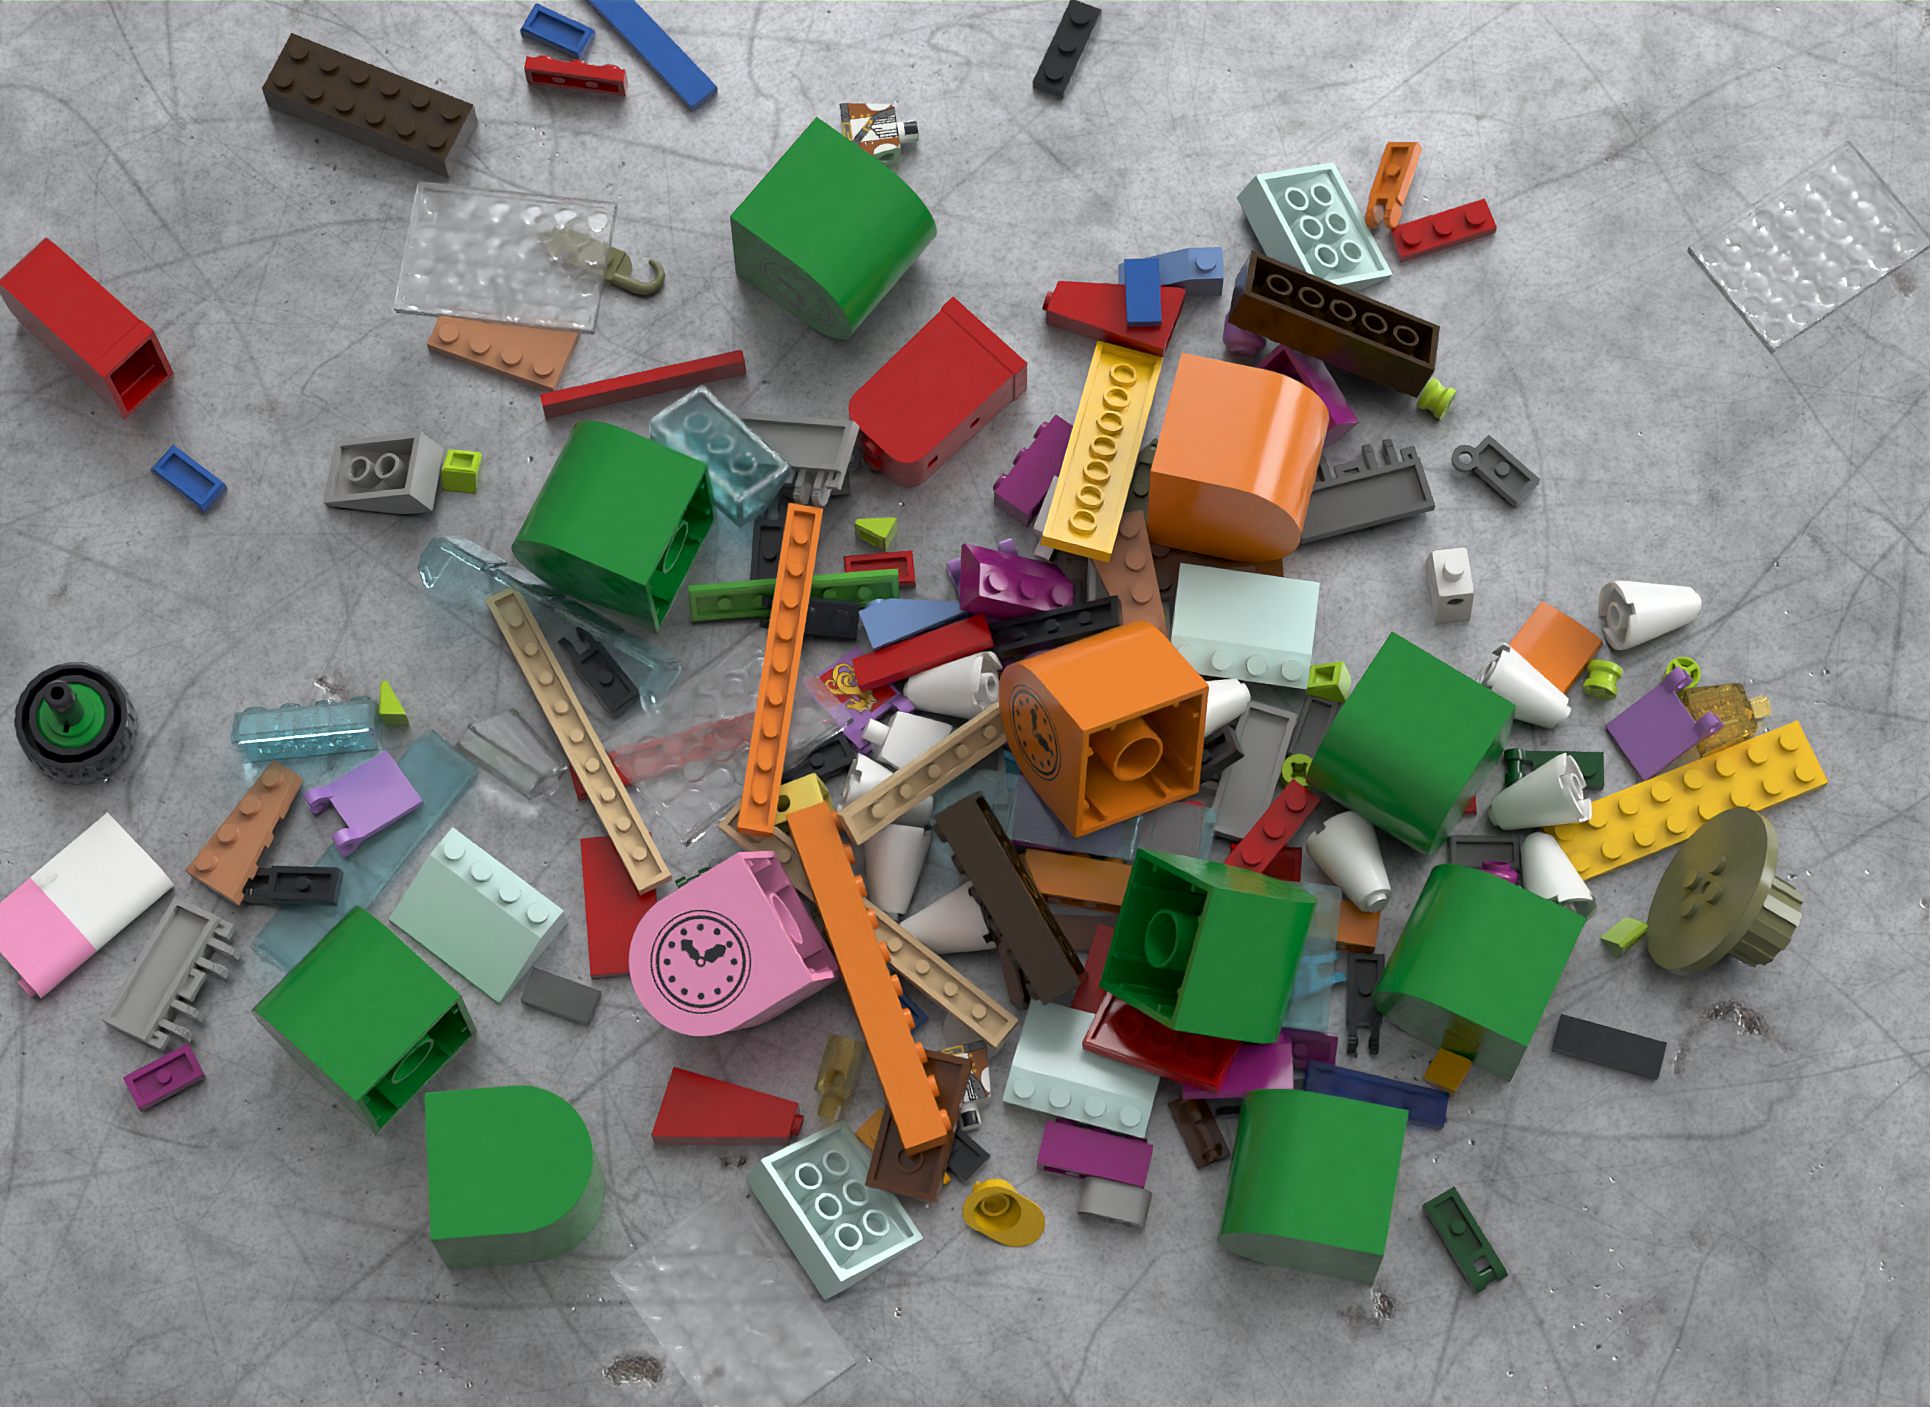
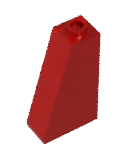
M1058 281L1054 292L1048 291L1042 310L1047 311L1046 324L1096 341L1164 358L1185 304L1186 290L1178 287L1160 286L1161 326L1127 327L1125 284Z
M673 1067L651 1136L653 1142L659 1145H790L792 1135L798 1137L800 1134L804 1116L799 1114L800 1108L797 1102Z

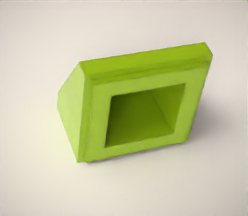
M448 449L442 467L443 490L475 493L478 487L482 453Z
M893 517L865 518L855 521V536L883 551L887 550L898 530L897 518Z
M1344 661L1311 665L1307 689H1305L1306 693L1345 703L1349 695L1351 676Z
M382 681L379 694V715L384 725H410L408 717L388 681Z
M1625 917L1601 936V941L1616 958L1620 957L1644 938L1648 925L1643 921Z

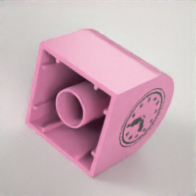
M774 851L738 852L658 901L648 910L638 924L629 951L631 982L644 1008L652 1017L667 1028L691 1036H712L764 1024L842 978L832 951Z

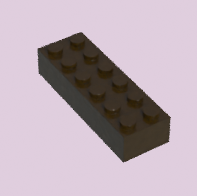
M293 33L289 36L262 87L266 103L272 109L446 178H450L478 124L475 108L471 103Z
M1251 250L1235 278L1228 323L1240 329L1248 330L1268 338L1272 342L1283 344L1305 355L1315 357L1337 368L1345 369L1367 380L1375 381L1414 398H1418L1435 371L1440 326L1253 250Z
M978 790L935 814L933 817L937 823L933 824V828L942 843L948 841L955 853L951 856L955 867L961 875L966 873L971 880L973 886L970 887V892L980 907L985 904L992 916L988 919L990 927L998 938L1004 937L1010 947L1006 952L1011 963L1017 970L1022 968L1028 978L1025 986L1031 997L1035 1001L1040 999L1043 1006L1081 985L1089 977L1086 969L982 791Z

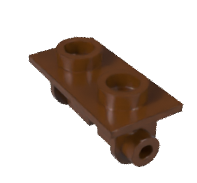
M1182 1092L1178 1095L1179 1099L1167 1103L1198 1169L1231 1155L1205 1099H1183Z

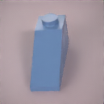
M1222 247L1186 248L1147 257L1159 258L1161 287L1185 289V296L1222 295L1224 282ZM1121 263L1118 266L1119 284H1125L1124 263Z
M894 598L885 601L884 599L871 601L865 605V609L858 611L874 651L973 616L971 612L959 610L960 602Z

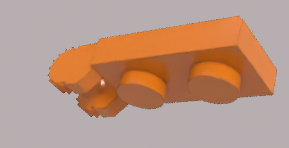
M1387 142L1368 197L1369 203L1364 216L1366 227H1379L1382 218L1387 228L1394 229L1399 224L1398 222L1402 216L1401 206L1404 205L1423 149L1418 142ZM1383 206H1386L1385 213L1383 216Z

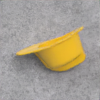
M995 1178L983 1182L976 1181L972 1188V1194L966 1198L962 1206V1216L967 1225L1010 1247H1023L1034 1243L1041 1237L1045 1229V1216L1041 1208L1030 1199L1019 1194L1012 1184L1003 1179Z

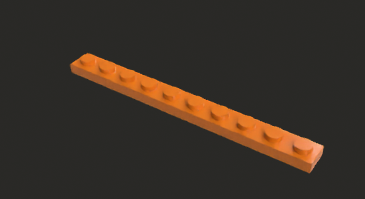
M788 503L736 831L738 833L769 838L773 836L823 508Z

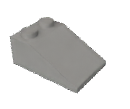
M422 431L337 440L334 445L323 503L332 507L395 514L432 512L444 449Z

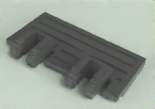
M1391 439L1382 440V451L1387 465L1378 467L1371 445H1363L1361 447L1364 463L1362 459L1334 466L1333 469L1336 475L1334 479L1332 478L1325 455L1321 456L1317 469L1321 482L1315 483L1313 486L1300 544L1433 511L1435 503L1415 446L1400 449L1402 461L1399 462Z

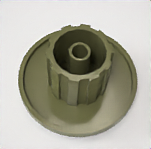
M1735 807L1725 810L1699 827L1676 853L1663 874L1654 894L1647 921L1648 930L1646 937L1648 950L1652 959L1659 966L1673 974L1688 976L1711 967L1726 954H1729L1746 965L1756 968L1757 964L1765 966L1772 962L1781 950H1785L1792 940L1791 936L1794 930L1799 926L1802 917L1800 910L1803 899L1801 893L1796 891V887L1775 875L1778 861V838L1774 826L1766 817L1746 807Z

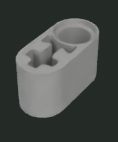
M1085 1177L1077 1214L1098 1222L1133 1230H1144L1153 1193L1133 1185L1098 1177Z

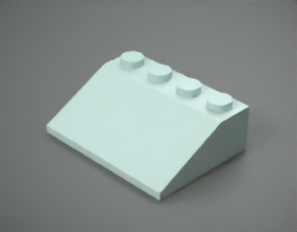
M1334 162L1255 175L1236 197L1266 256L1354 292L1387 280L1393 275L1370 230L1366 227L1367 225Z
M1180 563L1169 641L1198 674L1307 689L1320 582Z
M453 827L430 853L389 917L391 923L499 1005L568 923L564 910Z
M1031 998L1002 1101L1005 1104L1144 1139L1161 1076L1084 1050L1082 1048V1041L1096 1014L1054 1003H1048L1043 1006L1041 1000L1035 1001Z
M844 1119L761 1159L745 1179L824 1300L855 1285L924 1239L894 1193L865 1186L871 1159Z

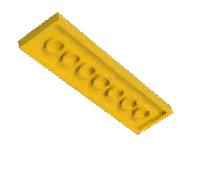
M1097 340L1040 545L1107 563L1110 562L1162 367L1163 357Z
M1797 720L1591 802L1592 817L1590 820L1581 823L1543 826L1539 828L1541 832L1552 835L1584 883L1684 844L1705 822L1725 810L1735 807H1746L1761 813L1822 789L1829 782Z

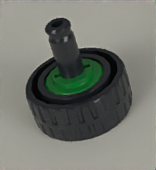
M66 662L42 671L27 684L15 708L14 727L17 740L23 752L38 770L47 777L56 779L58 782L81 784L103 779L113 771H116L128 758L136 742L138 718L128 692L113 674L105 671L100 666L91 665L86 662Z

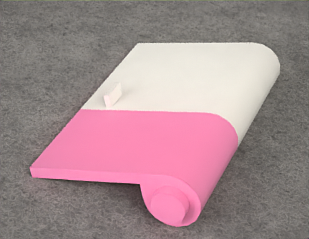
M107 812L0 902V953L21 975L22 978L17 983L28 996L32 998L37 994L42 999L170 890L174 884L152 858Z

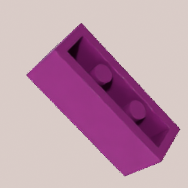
M1056 414L1049 423L1044 421L1034 434V439L1036 440L1028 449L1023 447L1013 461L1015 465L1008 475L1003 473L993 486L994 505L1027 528L1039 514L1053 477H1059L1073 429L1070 423Z
M1056 1118L1055 1122L1047 1120L1036 1170L1084 1181L1085 1177L1090 1176L1145 1188L1154 1145L1147 1144L1148 1140L1146 1138L1142 1139L1131 1135H1126V1138L1113 1136L1111 1130L1097 1126H1091L1090 1130L1076 1127V1122L1065 1118Z

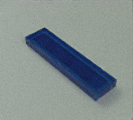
M1314 1060L1307 1062L1302 1091L1409 1110L1408 1123L1438 1130L1444 1128L1450 1094Z

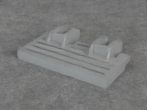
M737 412L722 458L725 465L721 478L737 482L735 485L737 499L748 500L753 491L756 501L765 499L767 501L774 484L795 486V490H793L795 504L807 505L810 496H812L811 500L814 506H825L828 497H830L831 490H841L860 426L851 420Z
M1251 700L1247 704V711L1240 715L1239 719L1235 718L1228 723L1235 731L1245 757L1212 777L1219 780V783L1207 780L1199 785L1200 793L1215 797L1213 804L1192 797L1179 800V803L1201 801L1206 805L1204 832L1241 842L1270 807L1298 714Z
M174 897L101 1020L106 1025L161 1051H164L171 1038L160 1032V1029L190 1043L194 1034L189 1029L173 1023L178 1013L199 1023H202L206 1016L199 1010L178 1001V998L180 996L193 1002L207 978L205 973L196 969L197 967L227 981L230 976L227 968L220 964H215L210 959L214 952H217L228 959L239 961L242 956L240 951L214 938L218 935L229 940L236 926L222 920L215 914Z

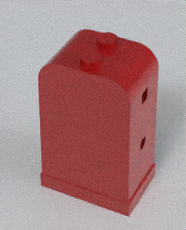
M44 238L0 278V294L16 319L102 397L124 420L174 374L154 330L143 320L136 317L50 239Z
M953 296L914 337L851 397L848 406L849 420L854 421L860 426L854 446L863 454L862 459L871 470L875 472L880 470L898 486L907 488L919 486L931 477L1012 401H1016L1027 390L1028 363Z

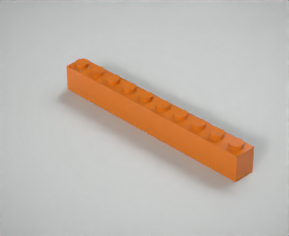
M827 801L786 814L787 826L905 1156L908 1157L948 1143L947 1131L952 1130V1126L946 1109L939 1110L934 1097L940 1096L934 1076H926L922 1064L928 1061L921 1041L914 1043L910 1030L915 1028V1024L909 1008L902 1009L898 996L903 995V991L897 974L890 976L886 963L891 962L885 941L878 943L874 930L879 929L878 921L873 908L867 910L865 908L862 897L867 896V892L861 875L854 877L850 864L855 863V858L849 842L842 844L838 832L844 829L836 815L838 811H830Z
M1036 847L1035 849H1026L1025 857L1034 882L1047 904L1119 915L1132 865H1126L1124 860L1118 858H1106L1105 861L1091 859L1090 855L1082 852H1071L1070 855L1056 853L1054 849ZM1320 892L1317 893V896L1314 895L1317 897L1318 903L1305 946L1346 953H1374L1381 910L1375 913L1361 911L1352 901L1338 899V896L1332 893Z

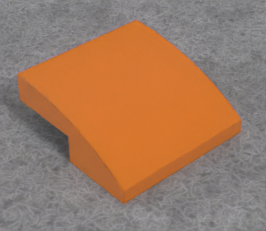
M1542 601L1508 645L1565 695L1604 644L1599 637L1583 625Z

